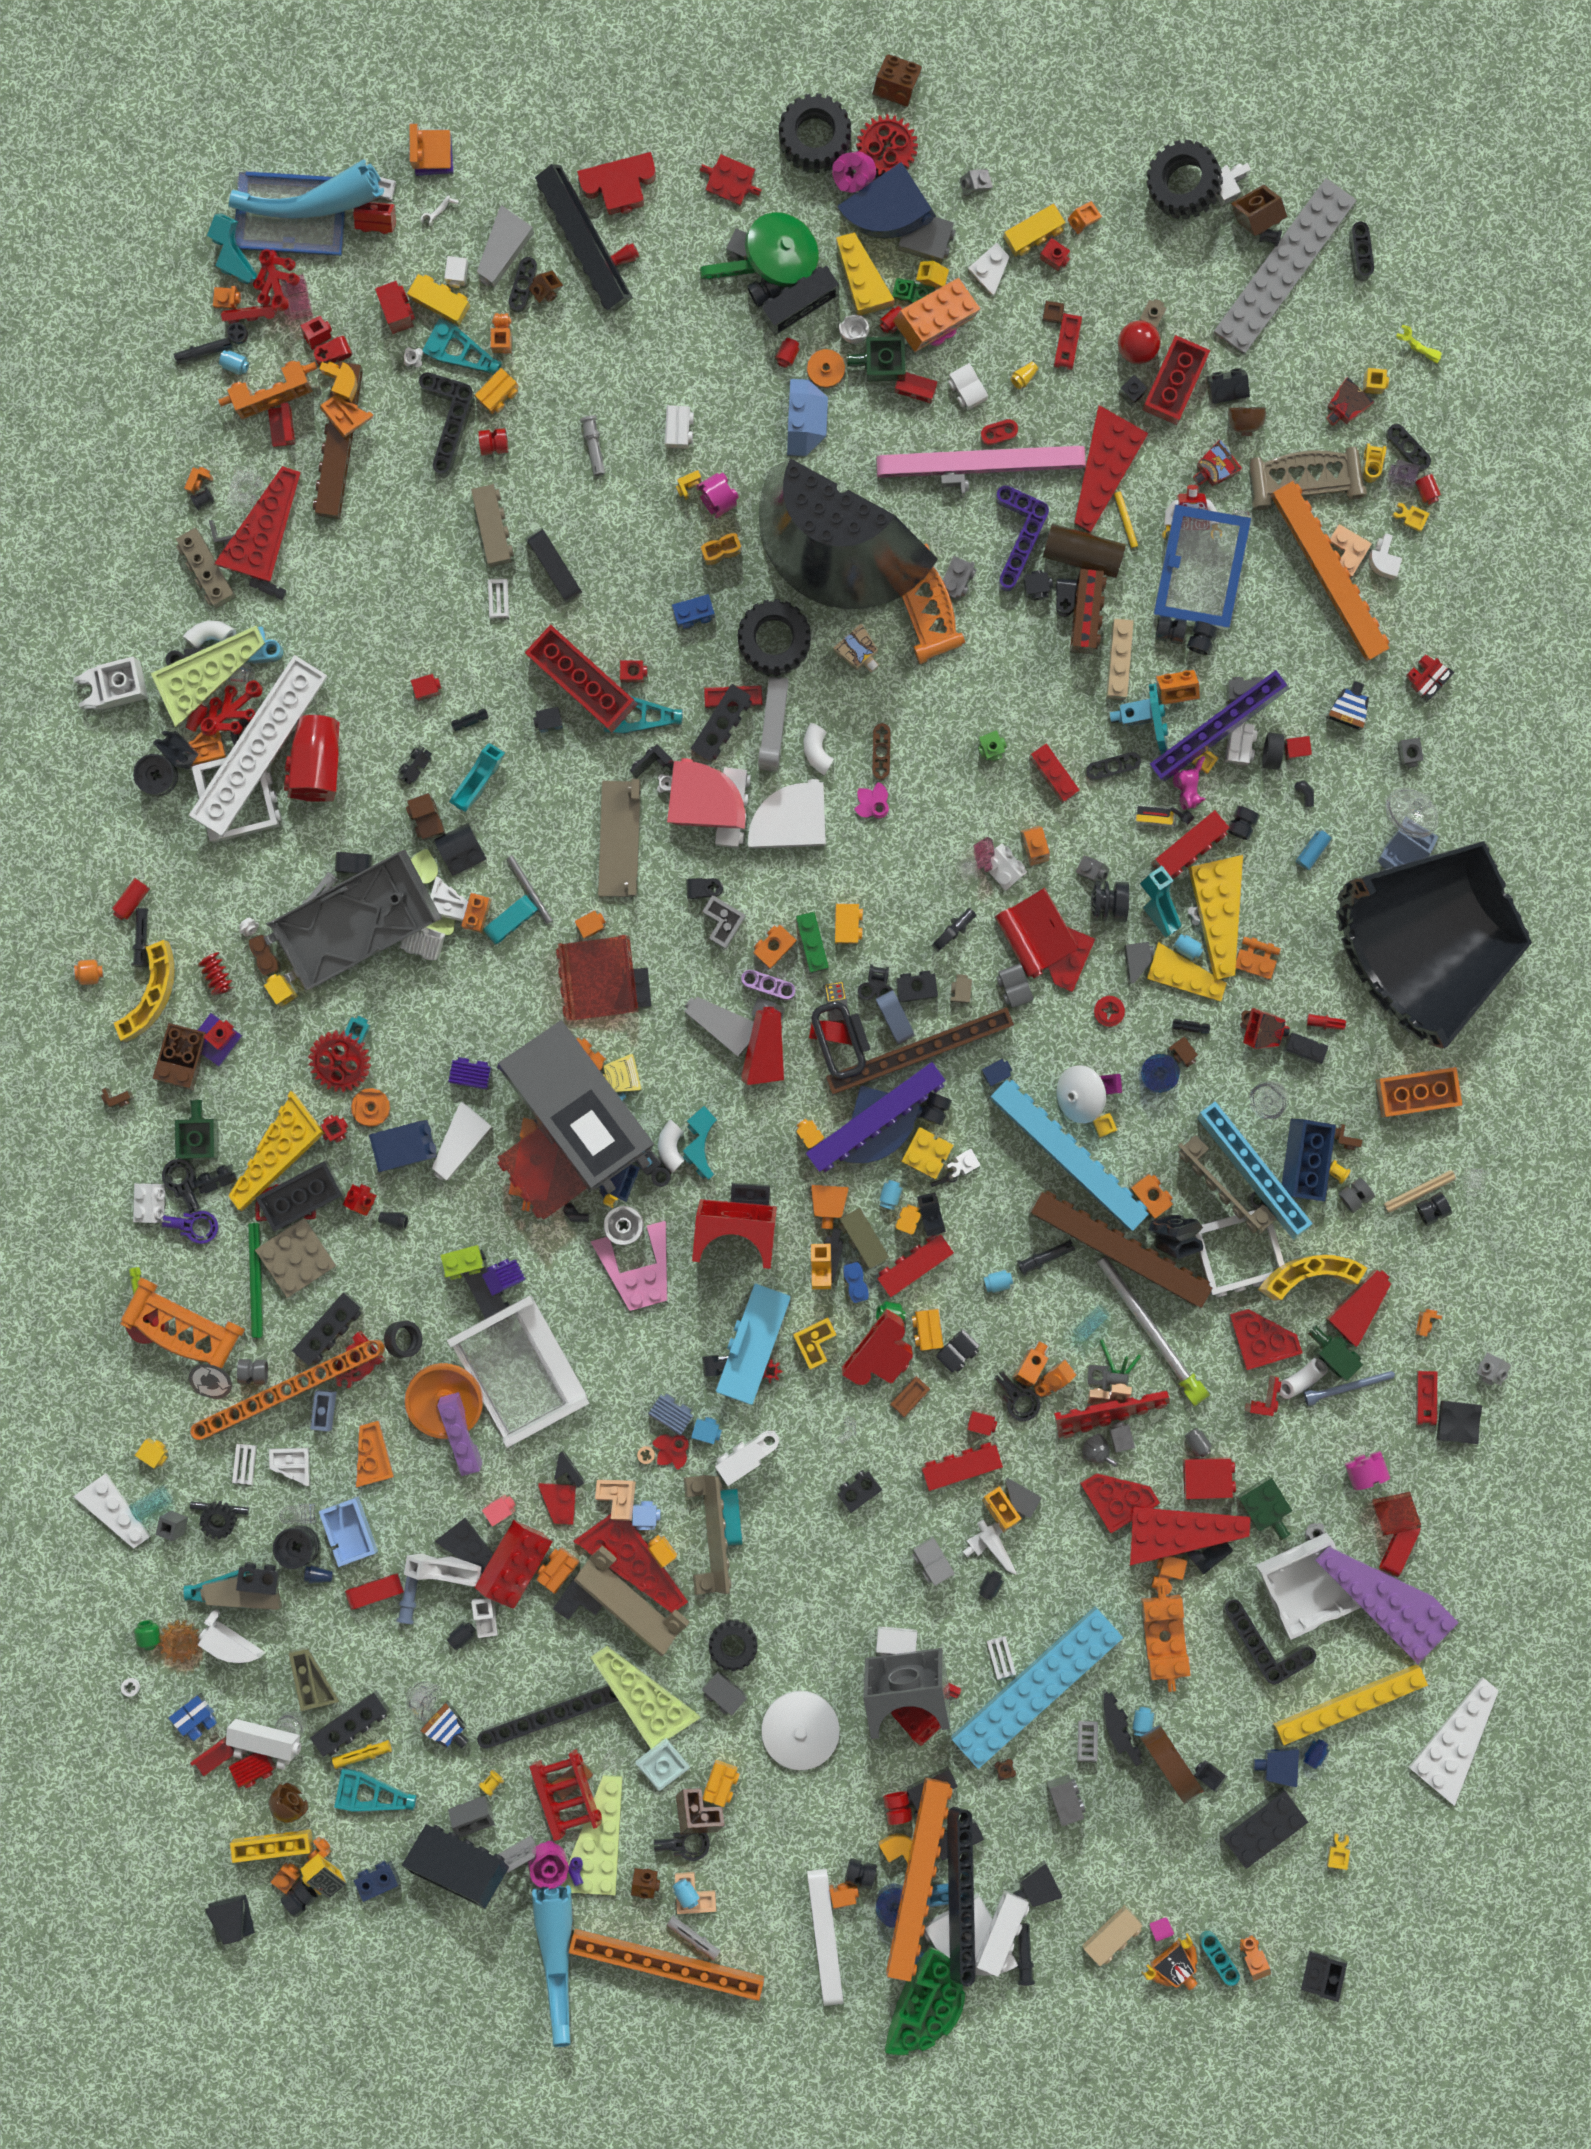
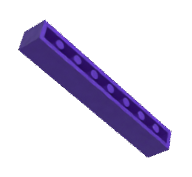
M1275 670L1151 762L1150 765L1159 778L1165 782L1290 689L1278 671Z
M933 1062L929 1063L806 1152V1155L819 1172L823 1170L826 1173L834 1167L832 1163L837 1159L841 1162L850 1155L848 1151L852 1148L858 1150L866 1144L864 1142L866 1138L870 1136L873 1139L881 1133L880 1128L884 1125L889 1127L897 1121L895 1117L902 1113L905 1116L913 1110L911 1107L913 1104L918 1102L920 1105L929 1098L927 1094L931 1091L936 1093L945 1087L942 1083L946 1080Z

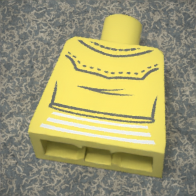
M633 1054L604 1065L605 1074L603 1076L615 1092L642 1090Z

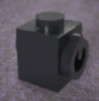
M1042 570L1032 571L1030 575H1024L1023 581L1026 598L1030 597V600L1035 601L1049 597L1048 594L1050 589H1053L1052 578L1048 577L1047 572L1043 573Z

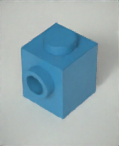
M705 1417V1420L697 1418L691 1438L714 1444L715 1440L719 1441L722 1432L721 1429H718L720 1424H717V1420Z

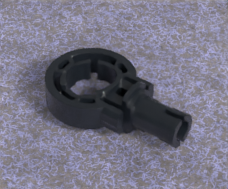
M967 908L961 916L952 918V925H948L944 930L945 932L931 946L939 952L952 939L954 940L959 935V932L965 933L966 926L977 916L971 908Z
M174 1159L169 1161L163 1168L162 1181L169 1190L174 1192L176 1198L183 1197L189 1213L195 1212V1209L199 1210L201 1208L194 1195V1190L198 1188L195 1183L197 1177L195 1167L189 1161ZM180 1163L186 1164L189 1168L185 1167L184 1165H180ZM183 1167L187 1173L186 1178L182 1183L176 1184L173 1182L172 1177L168 1176V1173L172 1174L174 1169Z
M1004 1371L999 1372L1003 1380L998 1375L994 1377V1380L1012 1399L1010 1401L1005 1394L1002 1395L1010 1415L1019 1421L1033 1419L1040 1409V1400L1037 1394L1032 1389L1024 1387L1020 1382H1017L1016 1384L1022 1390L1020 1392ZM1031 1395H1034L1036 1406L1034 1403H1031V1408L1028 1411L1020 1412V1415L1023 1417L1013 1413L1014 1410L1019 1414L1018 1410L1015 1409V1402L1019 1397L1027 1396L1034 1402Z
M676 1832L673 1833V1837L683 1838L654 1839V1845H661L654 1846V1852L683 1851L673 1852L674 1857L682 1856L686 1860L697 1861L708 1853L710 1840L706 1833H702L705 1838H702L699 1834L698 1837L701 1838L702 1846L698 1851L701 1852L703 1848L705 1850L699 1856L691 1857V1855H697L698 1853L688 1852L685 1849L684 1842L689 1835L693 1834L684 1835Z

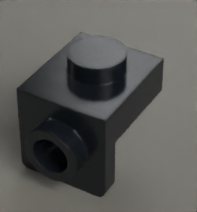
M1206 1760L1200 1762L1195 1768L1196 1773L1194 1777L1202 1781L1214 1792L1218 1791L1228 1777Z

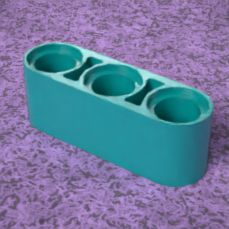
M524 895L489 923L483 931L497 945L533 916L538 909L527 895Z
M737 1488L721 1490V1499L724 1503L722 1515L726 1523L724 1536L728 1546L743 1545Z
M1212 1931L1202 1932L1199 1937L1200 1944L1217 1972L1227 1985H1236L1240 1980V1974L1217 1936ZM1206 1938H1214L1213 1943L1205 1945L1204 1941ZM1218 1954L1224 1955V1959L1221 1962L1215 1961V1957ZM1228 1971L1235 1972L1234 1977L1230 1979L1226 1978L1225 1975Z

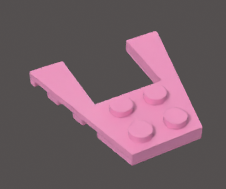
M666 1221L647 1226L657 1263L627 1272H619L612 1243L608 1237L591 1241L593 1248L629 1311L667 1301Z

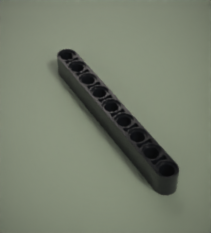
M605 1684L487 1727L480 1732L477 1742L482 1748H491L619 1700L610 1693V1686ZM596 1693L600 1694L602 1697V1701L598 1703L594 1702L592 1700V1695ZM580 1700L583 1702L584 1707L576 1709L573 1702ZM557 1707L564 1708L565 1715L558 1716L555 1713V1709ZM538 1714L546 1715L547 1721L544 1723L537 1720ZM519 1721H526L529 1727L521 1729L518 1724ZM507 1727L510 1730V1735L503 1736L500 1729ZM489 1734L492 1737V1741L489 1743L484 1742L482 1735Z
M952 1807L947 1815L950 1977L953 1982L969 1987L974 1983L976 1977L972 1814L966 1809Z

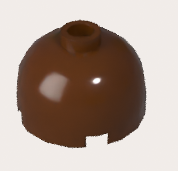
M1265 407L1228 409V423L1234 431L1241 432V436H1253V432L1259 431L1266 422Z
M285 1783L284 1785L279 1784L273 1790L268 1800V1806L271 1815L275 1819L283 1823H292L300 1819L307 1812L308 1802L307 1800L303 1801L298 1795L303 1793L296 1786Z

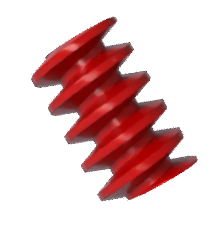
M219 952L206 956L198 963L200 968L205 967L201 973L203 975L208 974L205 977V981H211L208 984V988H215L211 991V995H221L235 988L228 986L232 980L225 979L229 973H222L226 966H219L223 959H216V956L220 954Z

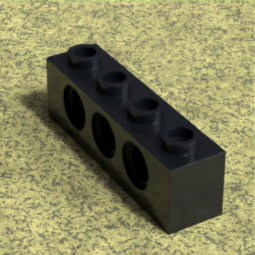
M731 684L690 749L708 761H711L712 758L716 760L721 752L719 749L722 742L726 744L732 735L729 731L733 726L737 727L742 719L740 717L743 709L747 711L753 701L750 700L752 696ZM730 702L738 704L737 712L730 713L727 706ZM720 718L727 719V728H718L717 722ZM711 734L716 735L718 738V742L714 746L707 743V737Z
M343 1292L294 1347L292 1352L308 1366L313 1365V1363L317 1365L324 1357L321 1354L326 1349L329 1351L336 1344L335 1338L339 1334L343 1336L349 1329L347 1325L350 1321L353 1320L355 1322L361 1316L362 1312L360 1310L363 1306L347 1292ZM340 1310L346 1312L347 1317L344 1321H340L337 1317V1313ZM326 1325H331L334 1329L331 1336L327 1335L324 1331ZM314 1339L319 1340L321 1343L319 1350L312 1348L311 1344Z
M375 1690L313 1734L310 1739L323 1757L327 1754L331 1757L340 1750L338 1746L343 1743L348 1745L356 1739L354 1737L355 1734L358 1732L365 1733L371 1728L370 1724L375 1720L380 1722L388 1716L386 1712H388L389 1707L378 1691ZM364 1709L370 1710L372 1717L365 1718L362 1711ZM349 1720L355 1722L356 1728L353 1730L349 1729L346 1722ZM331 1732H337L340 1739L338 1741L332 1740Z

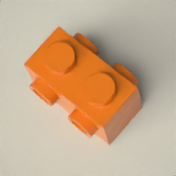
M1194 670L1156 676L1158 696L1161 704L1166 705L1200 699L1199 682Z

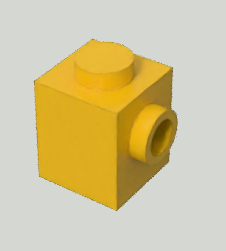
M935 261L920 262L916 281L927 286L941 288L946 284L949 269Z
M1368 368L1366 370L1363 380L1364 393L1382 394L1388 388L1389 377H1387L1386 369Z
M148 1438L145 1439L135 1456L152 1468H157L158 1466L162 1467L166 1462L168 1450L165 1449L166 1445L159 1440L153 1441Z

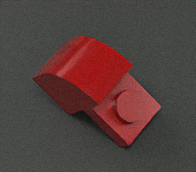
M819 1020L826 1041L853 1046L845 1024ZM811 1023L809 1038L818 1040Z

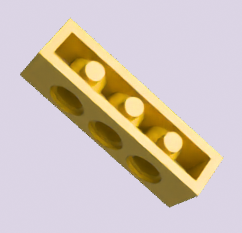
M311 1829L235 1838L230 1843L232 1863L308 1854L314 1849Z

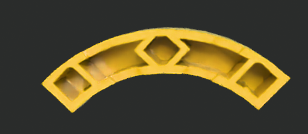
M161 940L146 947L150 967L149 983L138 1006L125 1017L113 1023L120 1041L128 1042L144 1033L159 1018L169 1000L174 983L175 970L173 953L168 941Z
M1336 1255L1301 1257L1277 1268L1264 1280L1258 1290L1275 1301L1282 1300L1290 1289L1301 1280L1316 1275L1331 1276L1342 1280L1348 1285L1358 1284L1367 1267L1352 1259Z

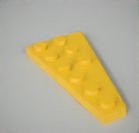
M1243 855L1188 867L1214 980L1235 976Z
M292 1091L287 1095L289 1098L285 1105L280 1107L279 1115L275 1122L270 1124L256 1150L258 1151L253 1159L250 1158L247 1163L248 1168L245 1173L239 1177L228 1196L240 1211L247 1208L256 1199L255 1197L266 1190L325 1134L297 1095Z

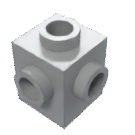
M1487 1352L1479 1365L1477 1374L1483 1377L1482 1381L1489 1385L1496 1383L1501 1386L1507 1378L1511 1365Z

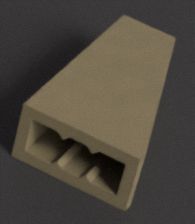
M250 1573L245 1574L244 1578L246 1581L252 1582L254 1576ZM270 1574L264 1575L265 1583H273V1577ZM238 1576L205 1583L202 1586L203 1589L200 1590L202 1601H205L206 1605L274 1610L282 1607L279 1589L276 1595L236 1591Z

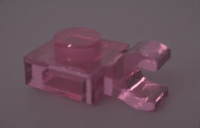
M986 837L974 844L973 847L978 869L984 867L987 873L993 869L991 857L995 856L993 839Z

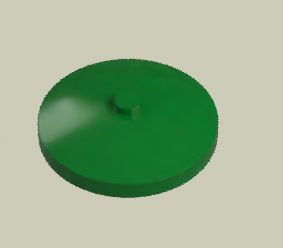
M781 212L764 214L755 220L746 234L745 251L751 266L762 278L772 284L783 287L795 286V283L802 277L808 278L817 267L819 250L815 237L810 229L794 216Z

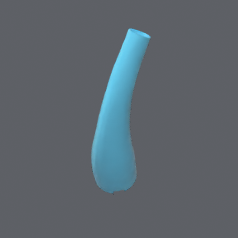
M363 159L318 187L297 197L268 199L232 190L229 198V207L256 215L275 218H312L344 212L369 203L383 195L384 188L379 187L378 182L381 179L375 168L371 164L366 165V160Z
M560 1885L553 1889L542 1887L532 1890L534 1925L545 1970L554 2047H565L571 2044L568 1968L573 1921L572 1895L569 1885L566 1887Z

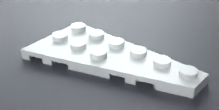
M1483 1677L1409 1765L1413 1772L1454 1806L1499 1691Z

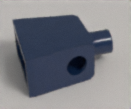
M1297 1747L1265 1750L1264 1759L1253 1760V1770L1264 1771V1779L1266 1781L1297 1787L1299 1749Z

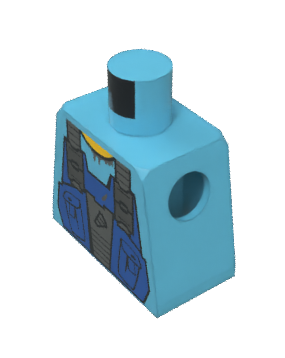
M1150 699L1120 705V711L1110 712L1111 723L1123 722L1124 727L1153 723ZM1129 712H1134L1132 717H1127Z

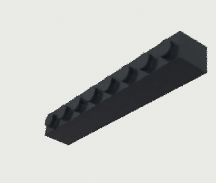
M551 164L535 176L538 182L537 186L545 195L546 203L553 210L557 223L563 228L565 238L574 249V255L582 263V269L589 276L592 288L601 298L602 306L608 311H616L632 300L633 297L562 166Z

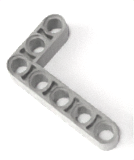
M769 676L762 743L758 760L759 770L778 772L788 678Z

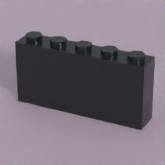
M425 1824L402 1863V1866L409 1873L483 1909H486L509 1869V1866L504 1862L505 1858L495 1853L493 1856L489 1854L490 1851L482 1846L476 1848L467 1839L461 1841L456 1834L452 1832L444 1833V1829L435 1824L433 1827Z

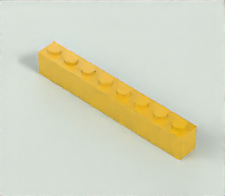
M1415 1664L1273 1723L1280 1742L1286 1745L1426 1687L1428 1684L1421 1667Z

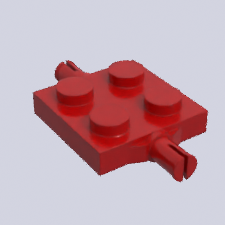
M720 154L713 168L703 163L700 167V172L709 175V182L705 190L741 206L744 197L748 193L759 197L762 189L752 186V179L756 169Z

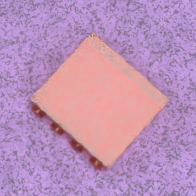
M618 935V937L566 944L558 943L556 956L560 960L561 966L558 968V974L563 984L560 992L565 1002L563 1015L567 1020L574 1021L638 1012L629 935Z
M539 1128L535 1129L502 1155L497 1156L499 1159L497 1164L503 1172L507 1170L511 1175L509 1177L510 1182L515 1188L519 1186L522 1190L521 1197L526 1203L530 1201L534 1207L532 1211L538 1219H547L587 1189L555 1142L551 1145Z

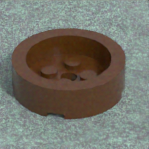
M1160 1724L1140 1737L1184 1805L1204 1792Z

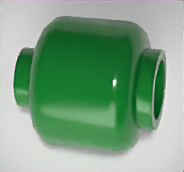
M885 1301L878 1305L876 1320L888 1309L901 1317L903 1322L905 1321L906 1312L903 1311L900 1303Z
M144 1620L137 1624V1627L134 1629L136 1645L139 1648H144L146 1651L155 1649L156 1645L161 1642L159 1625L152 1620Z

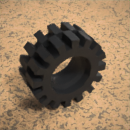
M216 1501L212 1502L202 1512L199 1525L202 1526V1532L206 1531L205 1535L207 1537L211 1534V1539H215L216 1536L218 1539H221L222 1536L226 1538L228 1534L232 1533L237 1517H235L236 1511L232 1512L234 1508L232 1506L230 1508L227 1507L228 1503L225 1502L222 1505V1501H219L217 1504ZM219 1514L225 1518V1524L217 1526L212 1523L211 1517Z

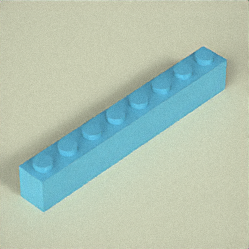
M1216 1101L1201 1111L1197 1118L1291 1238L1295 1240L1311 1227L1312 1222Z

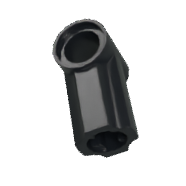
M719 1355L702 1357L704 1376L721 1375L728 1356L719 1357Z

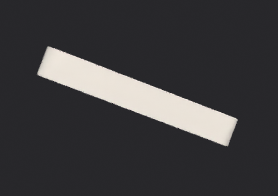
M827 1869L807 1871L824 2006L843 2004Z

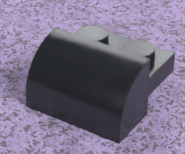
M469 823L434 839L439 853L452 876L487 859Z
M1310 1950L1301 1990L1339 2002L1348 1962L1334 1955H1326Z

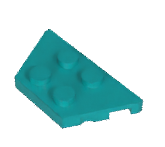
M1154 683L1149 684L1150 704L1157 744L1162 755L1168 750L1165 736H1168L1169 732L1167 723L1163 724L1162 717L1166 716L1164 704L1160 705L1157 684Z

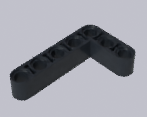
M426 372L419 377L421 389L427 394L452 401L432 465L439 477H447L450 475L474 401V393L470 385ZM426 380L433 381V384L431 386H424V382ZM445 385L451 386L449 392H443L442 388ZM463 391L470 392L467 398L460 397V394ZM457 409L464 410V413L461 416H456L454 414ZM457 427L458 432L456 434H450V428ZM446 445L453 446L452 451L448 453L443 452V448ZM441 463L447 464L446 469L443 471L437 470L438 465Z
M1229 1597L1224 1601L1223 1609L1263 1677L1270 1684H1279L1315 1661V1650L1305 1644L1275 1660L1242 1604L1234 1597ZM1232 1602L1237 1603V1609L1234 1612H1229L1228 1605ZM1242 1619H1246L1247 1626L1243 1629H1240L1238 1627V1622ZM1251 1636L1257 1637L1255 1645L1248 1644V1639ZM1304 1650H1310L1311 1652L1310 1657L1307 1659L1302 1658ZM1261 1653L1267 1654V1660L1265 1662L1258 1661V1657ZM1288 1660L1294 1661V1666L1291 1669L1285 1668V1663ZM1271 1670H1277V1676L1274 1679H1269L1268 1677Z

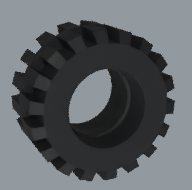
M736 1619L735 1621L727 1620L724 1623L722 1622L718 1627H715L709 1639L711 1659L716 1662L718 1667H723V1670L727 1671L729 1669L731 1672L738 1669L742 1670L745 1666L748 1667L755 1658L758 1646L757 1636L751 1626H747L745 1622L742 1623ZM734 1634L744 1640L745 1648L740 1655L729 1656L724 1653L722 1641L726 1636Z

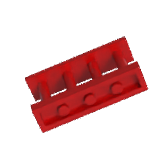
M577 1749L572 1750L568 1754L569 1759L547 1766L539 1760L529 1766L554 1841L561 1839L566 1834V1829L589 1822L592 1823L593 1829H595L602 1823V1814L596 1807L582 1766L583 1758L580 1753L578 1754ZM570 1766L573 1767L576 1777L555 1784L548 1782V1773ZM579 1785L582 1796L560 1803L555 1802L554 1792ZM585 1803L588 1815L565 1822L561 1821L559 1815L561 1810Z

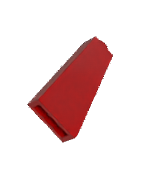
M763 1007V1010L756 1011L741 1081L746 1085L784 1080L781 1012L774 1009V1007Z
M1374 1270L1326 1318L1354 1347L1360 1344L1391 1286V1283L1388 1281L1390 1277L1383 1270L1380 1272Z

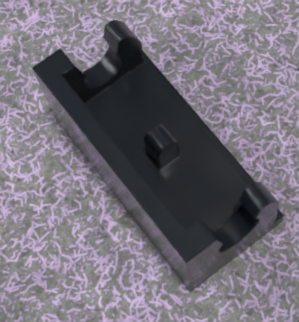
M177 731L161 732L166 738L163 740L155 739L153 744L174 766L189 769L199 755L197 751Z

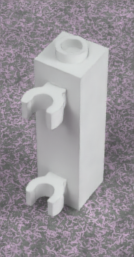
M235 1719L227 1727L226 1745L235 1747L234 1757L241 1759L242 1753L246 1754L248 1750L278 1758L277 1768L284 1770L285 1764L289 1765L290 1761L300 1753L301 1743H299L300 1735L238 1719Z

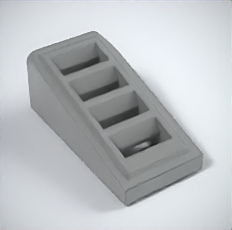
M1078 1721L1077 1762L1097 1763L1098 1722ZM1082 1728H1094V1732L1082 1731ZM1082 1736H1093V1740L1082 1739ZM1082 1744H1093V1748H1084ZM1082 1752H1093V1756H1082Z

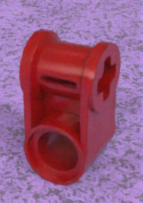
M345 336L336 337L327 343L317 346L314 350V357L320 366L322 362H326V364L328 362L336 363L353 355ZM324 353L326 358L323 359L320 354Z

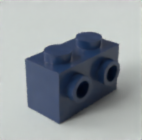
M383 1860L375 1864L374 1869L368 1871L366 1868L357 1873L353 1881L363 1902L399 1886L401 1881L392 1861L386 1863Z

